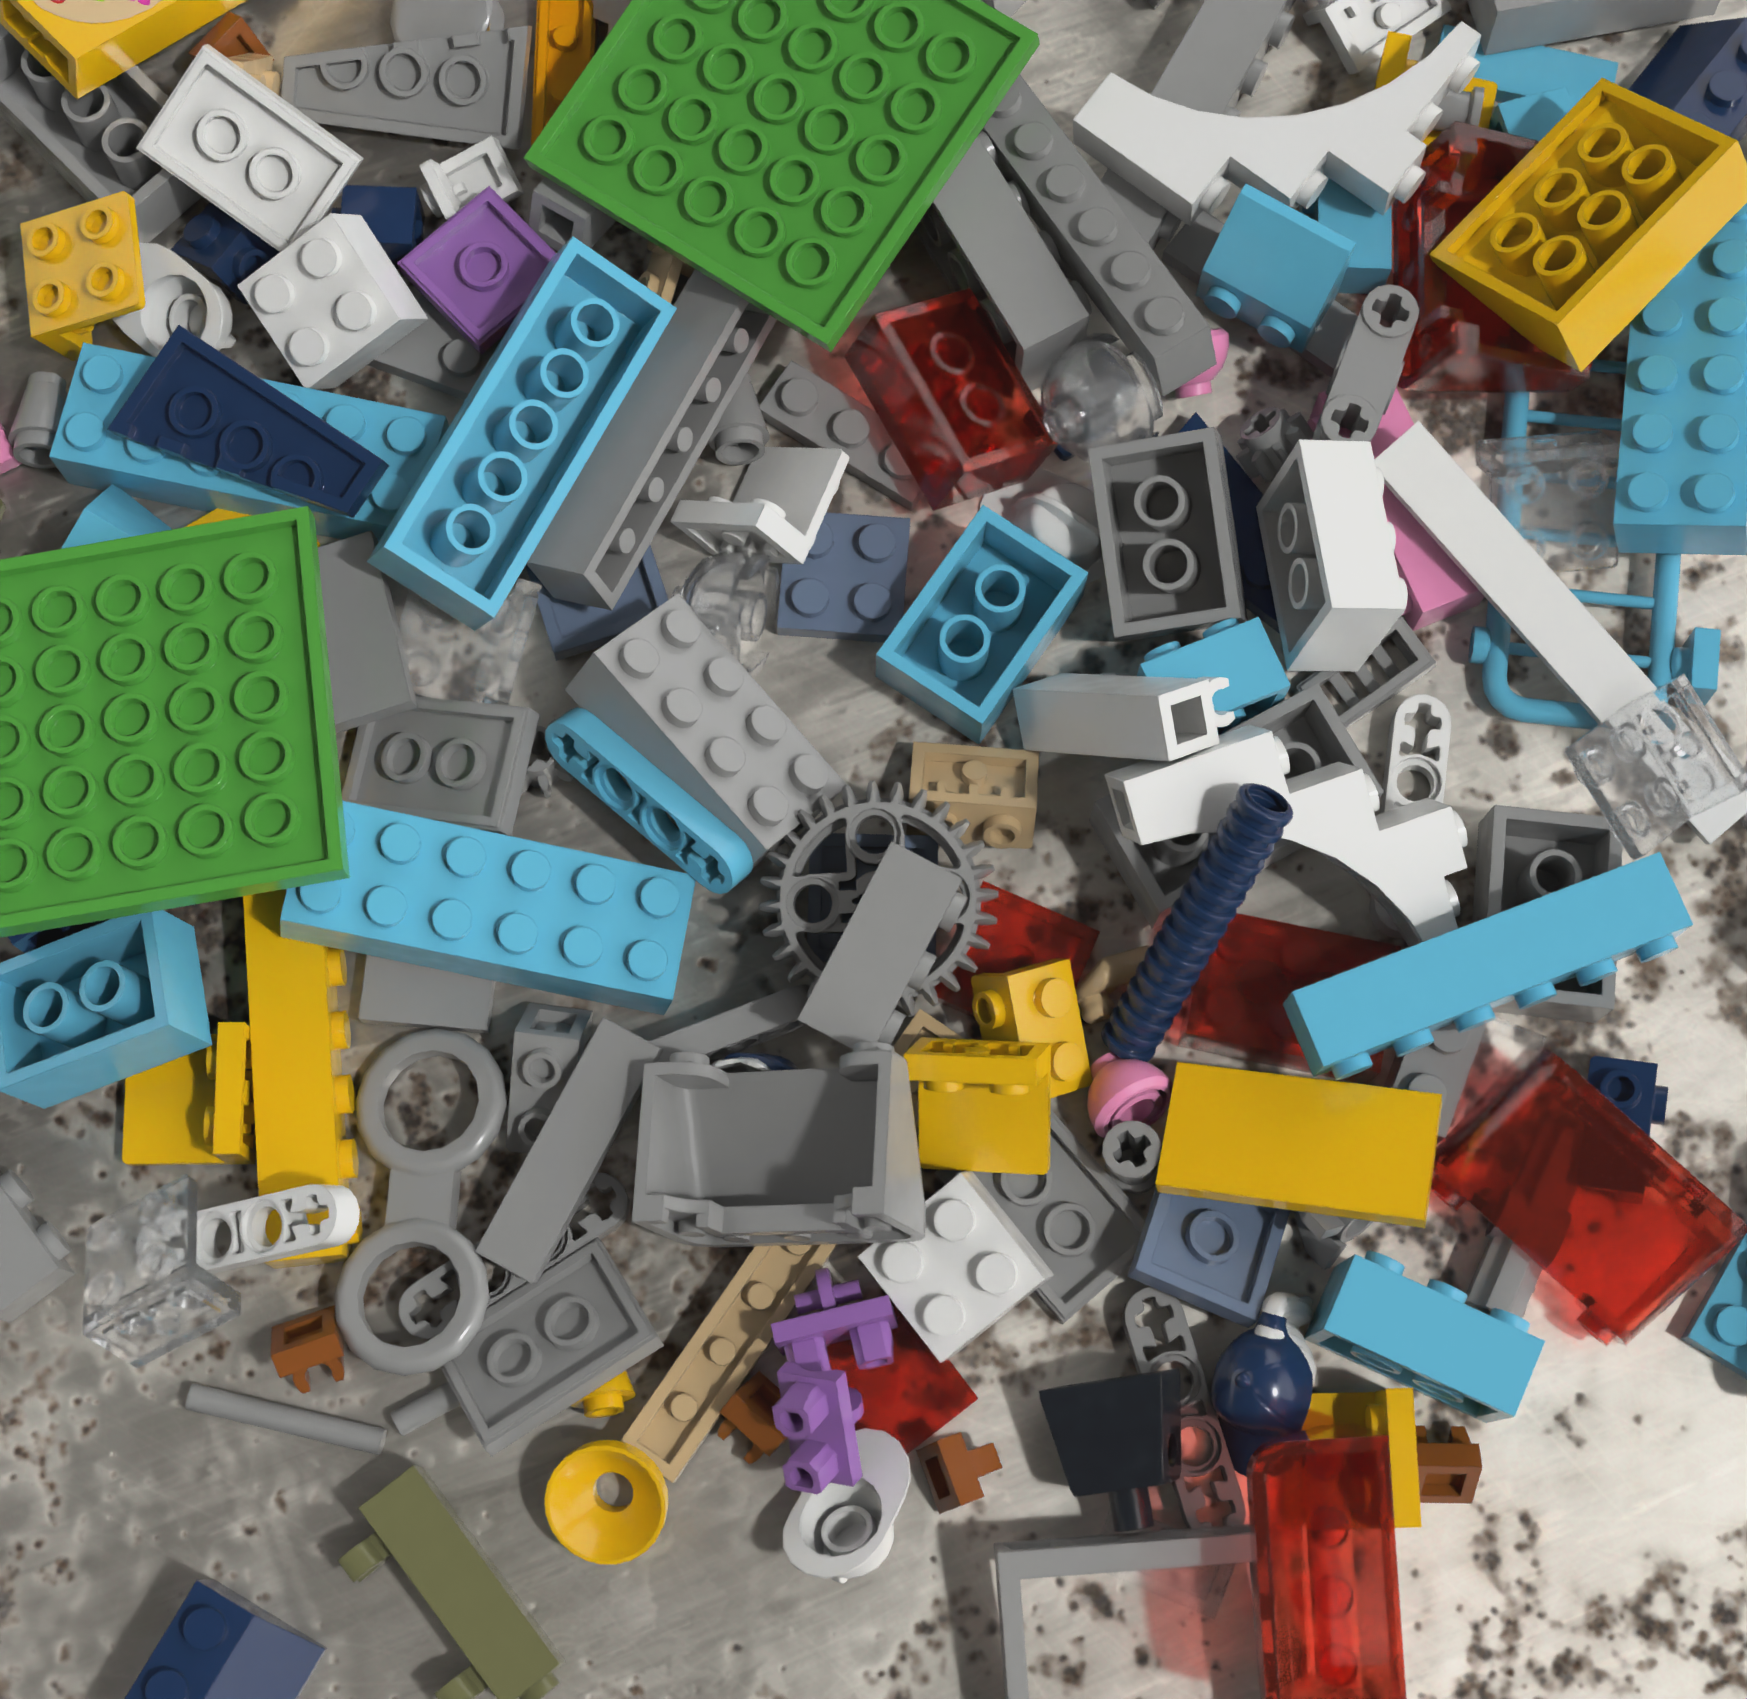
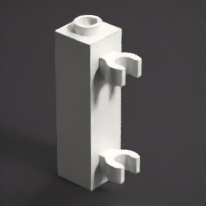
M1060 673L1012 689L1024 750L1172 761L1220 744L1217 727H1225L1235 719L1234 711H1214L1212 697L1214 693L1219 689L1229 686L1228 678L1203 676L1196 679L1129 676L1126 673Z

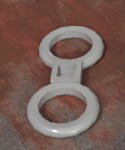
M440 1028L408 1033L383 1048L364 1072L355 1100L358 1132L371 1156L390 1169L385 1226L362 1239L342 1266L334 1292L336 1323L352 1353L375 1370L401 1376L435 1371L461 1355L480 1331L490 1299L486 1266L480 1255L475 1252L476 1248L472 1241L456 1230L461 1183L460 1170L481 1158L497 1137L507 1107L504 1075L490 1050L467 1034ZM436 1056L455 1059L467 1066L477 1081L479 1102L474 1119L464 1133L443 1148L426 1151L406 1148L396 1142L385 1125L384 1102L389 1086L399 1073L420 1059ZM419 1246L439 1250L451 1260L459 1275L460 1299L454 1317L440 1334L424 1344L400 1347L384 1343L374 1335L365 1319L363 1297L369 1277L384 1259L399 1250Z

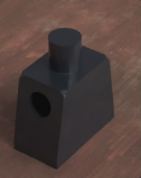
M1179 1368L1040 1390V1401L1070 1491L1073 1495L1079 1497L1108 1493L1114 1532L1132 1531L1154 1526L1148 1487L1167 1484L1180 1479L1181 1383Z

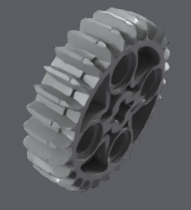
M869 781L866 799L857 800L851 787L844 785L842 792L843 805L835 807L822 794L818 797L820 809L823 813L819 818L815 820L811 814L800 809L797 815L805 830L800 835L792 831L785 835L783 839L791 846L787 855L780 852H768L767 858L775 865L781 867L779 876L761 877L760 883L772 890H776V899L758 904L759 910L764 912L777 913L778 922L765 928L762 931L763 936L783 937L785 944L772 957L774 961L790 957L795 959L797 964L787 976L790 982L799 980L806 974L813 979L807 992V998L812 993L826 964L812 950L804 937V932L814 934L844 932L848 923H843L842 915L854 913L858 905H855L854 901L861 899L875 871L865 873L856 880L857 890L841 891V883H850L856 879V859L866 865L879 866L886 852L870 854L862 850L857 843L856 837L859 827L866 820L872 818H879L888 822L894 830L893 842L904 848L905 835L902 826L904 823L918 828L934 839L953 864V868H942L963 878L959 888L962 895L968 897L955 922L956 931L952 940L941 956L934 962L919 992L908 986L904 990L899 1001L908 1017L914 1016L915 1002L913 997L922 994L925 1000L933 1007L939 1005L937 992L934 987L940 982L955 992L960 990L958 981L952 974L957 966L967 971L976 972L978 967L966 953L970 947L988 950L991 945L982 936L976 934L978 925L997 924L995 916L981 911V902H988L999 897L997 890L980 888L979 879L985 878L994 872L995 869L992 864L975 866L972 857L976 856L985 844L983 840L964 845L960 837L964 835L970 822L964 819L949 827L944 822L950 809V804L947 801L931 813L925 809L927 790L924 789L919 791L912 803L903 801L904 795L901 782L894 784L889 799L880 798V792L875 781ZM846 827L847 872L801 876L807 860L816 847L833 832ZM810 886L823 887L828 891L832 899V909L828 917L817 923H808L802 920L796 910V899L799 893Z

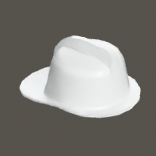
M139 243L145 307L141 310L112 318L120 329L153 357L158 356L178 325L218 351L231 348L236 342L235 337L230 334L232 331L233 313L230 301L218 286L209 282L175 252L160 244Z
M1018 467L1001 474L987 487L981 500L980 508L982 505L986 506L1087 571L1088 578L1086 584L1100 579L1105 574L1095 498L1089 489L1076 483H1071L1063 477L1039 467Z
M864 1428L855 1431L863 1476L854 1487L829 1483L819 1494L802 1492L791 1510L783 1528V1548L791 1564L804 1574L825 1579L831 1578L836 1582L844 1584L850 1578L861 1577L877 1569L888 1557L894 1541L893 1522L905 1500L911 1474L909 1457L900 1441L882 1430Z

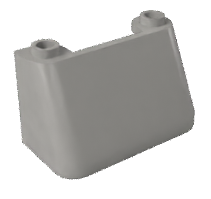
M874 1041L856 1043L853 1045V1052L841 1055L839 1067L726 1073L717 1067L709 1065V1056L695 1052L670 1054L669 1062L644 1063L632 1212L633 1223L676 1242L700 1247L913 1242L925 1238L926 1206L908 1063L904 1057L894 1051V1046Z

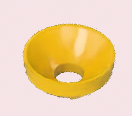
M616 1440L593 1441L583 1444L567 1454L554 1469L547 1483L544 1497L545 1514L550 1528L558 1541L572 1554L585 1561L601 1565L624 1563L645 1553L656 1541L665 1524L669 1504L668 1489L663 1474L655 1462L642 1450L628 1443ZM605 1473L623 1475L632 1485V1501L624 1506L607 1504L598 1495L597 1479Z

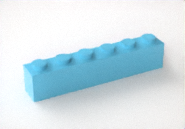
M1657 852L1295 990L1288 996L1283 1006L1313 1077L1332 1070L1335 1079L1340 1080L1372 1067L1373 1063L1370 1055L1393 1047L1397 1057H1400L1434 1043L1435 1040L1431 1032L1448 1025L1455 1024L1458 1033L1484 1025L1496 1018L1493 1008L1516 1000L1520 1010L1544 1002L1557 995L1553 985L1576 977L1580 986H1585L1616 973L1618 970L1614 962L1625 957L1637 954L1640 962L1645 963L1666 955L1678 948L1675 938L1690 928L1693 923L1661 853Z

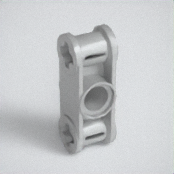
M1388 284L1378 286L1369 292L1365 298L1349 340H1345L1325 394L1328 396L1312 440L1371 442L1398 384L1405 364L1403 358L1418 320L1419 308L1417 301L1408 290L1401 286ZM1380 320L1390 322V328L1380 325ZM1340 427L1351 431L1349 438H1344L1338 434Z

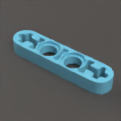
M576 707L570 709L549 724L545 730V741L548 750L558 764L703 887L711 892L724 894L729 892L752 872L753 859L746 843L594 714L586 709ZM618 772L627 780L631 788L626 785ZM666 812L674 819L679 829L670 821Z

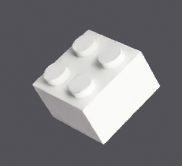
M330 213L237 285L303 387L311 389L337 388L372 362L373 359L380 356L429 319L361 215Z
M973 1171L961 1172L925 1201V1238L913 1242L873 1243L858 1256L940 1363L955 1356L1054 1276L1053 1272Z

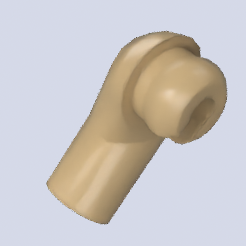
M1145 945L1101 958L1075 988L1078 1006L1081 1010L1082 1019L1086 1023L1097 1024L1110 1018V1014L1116 1006L1109 995L1119 986L1128 984L1129 980L1135 976L1136 968L1144 960L1145 952L1150 946Z

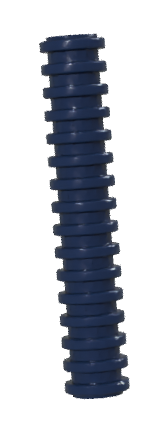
M1246 783L1237 790L1236 800L1230 803L1227 808V817L1220 820L1217 826V833L1211 836L1208 841V849L1200 855L1198 866L1193 868L1190 873L1189 882L1183 885L1180 897L1174 901L1171 913L1163 921L1162 929L1154 936L1153 945L1146 950L1144 960L1136 968L1135 976L1129 980L1127 990L1121 994L1118 1006L1112 1010L1109 1021L1102 1028L1101 1037L1104 1044L1122 1059H1139L1145 1062L1153 1058L1156 1047L1162 1043L1165 1032L1170 1029L1174 1017L1182 1009L1183 1001L1189 997L1191 987L1197 983L1200 971L1207 966L1209 956L1215 952L1219 939L1225 935L1228 924L1234 920L1237 908L1245 901L1246 892L1252 889L1255 884V876L1262 872L1265 860L1273 853L1274 843L1281 839L1284 827L1293 819L1294 811L1291 805L1274 789L1261 784Z

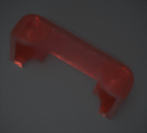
M1455 121L1427 145L1420 167L1426 172V175L1414 194L1406 203H1402L1398 199L1393 202V285L1401 286L1408 290L1416 299L1419 308L1418 320L1403 358L1405 364L1397 384L1398 387L1425 394L1549 393L1571 391L1590 378L1593 361L1582 372H1579L1537 348L1437 266L1429 255L1539 141Z
M1545 1048L1524 1049L1436 1147L1430 1190L1456 1212L1465 1204L1474 1211L1481 1213L1576 1299L1574 1302L1583 1311L1576 1321L1606 1347L1613 1339L1617 1343L1626 1346L1729 1253L1747 1233L1746 1223L1731 1208L1575 1069Z

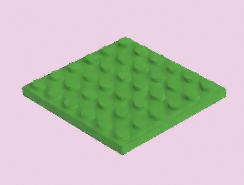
M632 0L530 147L524 159L533 170L822 348L832 352L1040 45L1038 33L981 0Z
M308 506L0 559V938L350 878L315 517Z

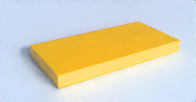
M1177 1062L1155 1183L1157 1192L1425 1228L1441 1117L1442 1094Z

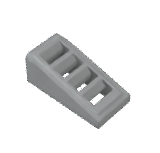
M1400 616L1382 639L1379 646L1372 652L1373 657L1390 680L1380 686L1364 664L1358 672H1354L1370 693L1361 701L1358 699L1340 673L1342 671H1316L1299 683L1296 688L1301 692L1316 683L1322 686L1330 681L1350 708L1339 716L1345 728H1348L1434 669L1436 661L1404 618ZM1390 639H1392L1410 664L1403 671L1398 669L1381 646Z

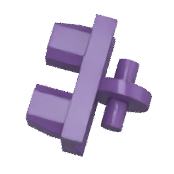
M829 1267L815 1270L818 1289L794 1295L798 1314L822 1308L823 1311L771 1324L774 1343L781 1355H786L788 1362L797 1363L806 1370L821 1372L832 1370L826 1345L849 1339L852 1341L859 1370L872 1369L894 1362L891 1329L898 1328L889 1295L839 1307L838 1304L863 1299L858 1279L834 1285Z
M786 1362L777 1371L781 1398L772 1407L775 1427L785 1437H788L791 1457L782 1465L786 1486L791 1490L812 1494L821 1493L829 1483L854 1487L863 1476L854 1423L861 1419L864 1414L862 1394L856 1389L848 1387L846 1371L836 1369L823 1372L803 1369L797 1363Z

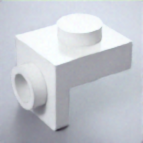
M493 136L482 140L440 164L429 159L419 165L427 181L420 185L421 192L429 208L437 218L444 216L446 220H449L488 186L506 203L525 194L499 140Z

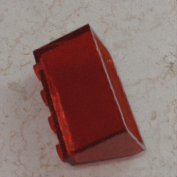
M1350 1423L1314 1426L1265 1442L1250 1457L1246 1471L1261 1699H1407L1389 1435Z

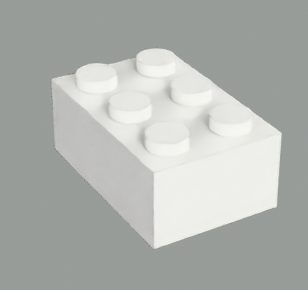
M1299 439L1256 506L1287 671L1358 672L1406 609L1408 600L1407 586L1404 579L1399 577L1394 555L1396 545L1395 529L1391 522H1387L1382 498L1384 476L1382 470L1375 465L1371 442Z

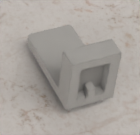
M529 1002L514 1031L506 1148L509 1151L528 1154L577 1066L590 1038L593 1011Z

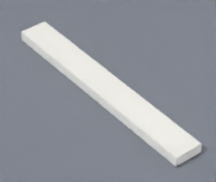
M1417 421L1374 459L1376 467L1382 470L1384 484L1704 844L1713 843L1747 813V788L1420 421Z

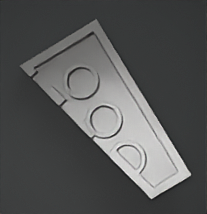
M532 26L284 56L281 98L315 123L477 144L493 136L499 140L502 148L521 149Z

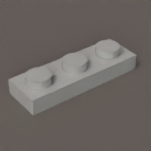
M792 360L759 405L765 422L808 448L842 449L849 456L845 471L910 511H913L945 464L946 454Z

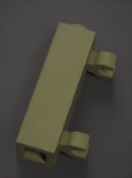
M412 1465L358 1508L375 1532L337 1560L353 1582L357 1580L359 1582L363 1581L393 1556L471 1662L468 1668L434 1693L437 1699H476L488 1688H490L497 1699H541L560 1684L553 1672L566 1662L423 1467Z

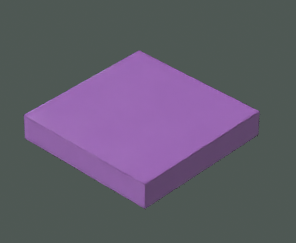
M488 186L397 262L400 272L482 355L505 335L547 264L556 253Z

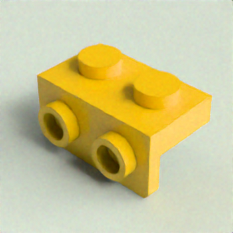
M1054 958L1005 973H982L971 977L974 994L972 1008L975 1019L980 1026L982 1040L1051 1043V1098L1091 1085L1092 1076L1070 959Z

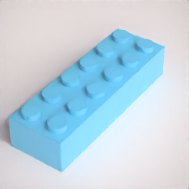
M1747 203L1630 322L1613 518L1618 553L1747 555Z
M572 236L547 264L367 562L474 631L494 619L677 308Z
M83 342L49 457L69 484L102 491L113 484L131 497L205 512H211L218 508L247 515H258L308 506L315 517L317 535L343 540L372 531L379 542L448 429L449 423L444 415L262 379L389 465L355 517L351 518L116 436L107 428L156 357Z
M342 801L350 878L288 888L286 891L280 916V935L283 938L664 1015L674 997L696 880L688 873Z

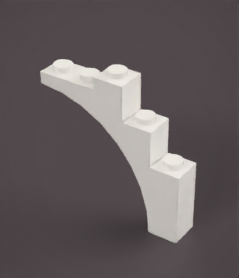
M1461 21L1427 57L1390 83L1344 104L1289 116L1246 118L1197 111L1152 96L1110 72L1073 119V143L1189 226L1192 225L1203 210L1208 214L1216 210L1231 187L1230 182L1240 189L1247 183L1293 209H1296L1299 204L1308 209L1324 189L1329 177L1378 213L1384 215L1396 199L1406 203L1423 181L1426 172L1420 167L1427 145L1422 141L1430 134L1439 121L1443 110L1438 105L1448 92L1452 90L1460 94L1477 72L1480 62L1474 57L1482 35Z
M1247 725L1218 735L1220 744L1172 761L1144 760L1105 774L1122 836L1140 845L1191 833H1216L1220 820L1227 817L1226 812L1229 804L1236 800V792L1240 786L1246 783H1254L1272 788L1287 800L1294 811L1293 819L1284 827L1281 839L1291 840L1309 847L1351 874L1386 910L1409 947L1458 929L1455 917L1460 914L1459 899L1454 887L1444 876L1468 868L1463 852V847L1467 846L1468 838L1461 817L1456 811L1452 810L1450 805L1425 798L1375 816L1374 811L1379 810L1380 802L1372 779L1368 774L1363 773V769L1342 762H1336L1285 780L1284 775L1290 772V762L1284 744L1279 737H1273L1272 731L1254 725Z

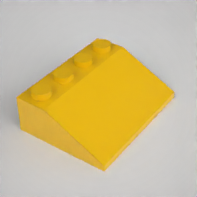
M1601 78L1429 255L1437 266L1537 348L1582 372L1747 203V162L1738 140Z

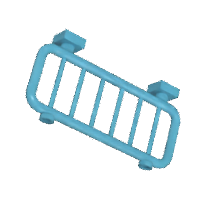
M1511 326L1509 338L1498 337L1496 340L1492 366L1493 374L1506 375L1496 508L1523 538L1617 547L1615 534L1519 525L1523 480L1615 489L1617 483V476L1524 467L1527 422L1621 431L1622 419L1528 410L1532 366L1563 369L1574 368L1551 355L1533 353V344ZM1594 359L1584 371L1626 374L1627 362ZM1656 553L1653 597L1570 589L1581 603L1652 610L1649 656L1627 655L1639 668L1648 669L1647 677L1669 702L1672 696V685L1676 684L1679 685L1678 706L1704 708L1717 691L1721 630L1695 627L1682 647H1675L1681 554ZM1488 601L1486 627L1473 626L1469 644V663L1483 664V689L1491 706L1504 717L1519 722L1604 731L1580 703L1526 698L1517 695L1510 689L1507 682L1509 655L1539 657L1527 644L1510 642L1511 626Z

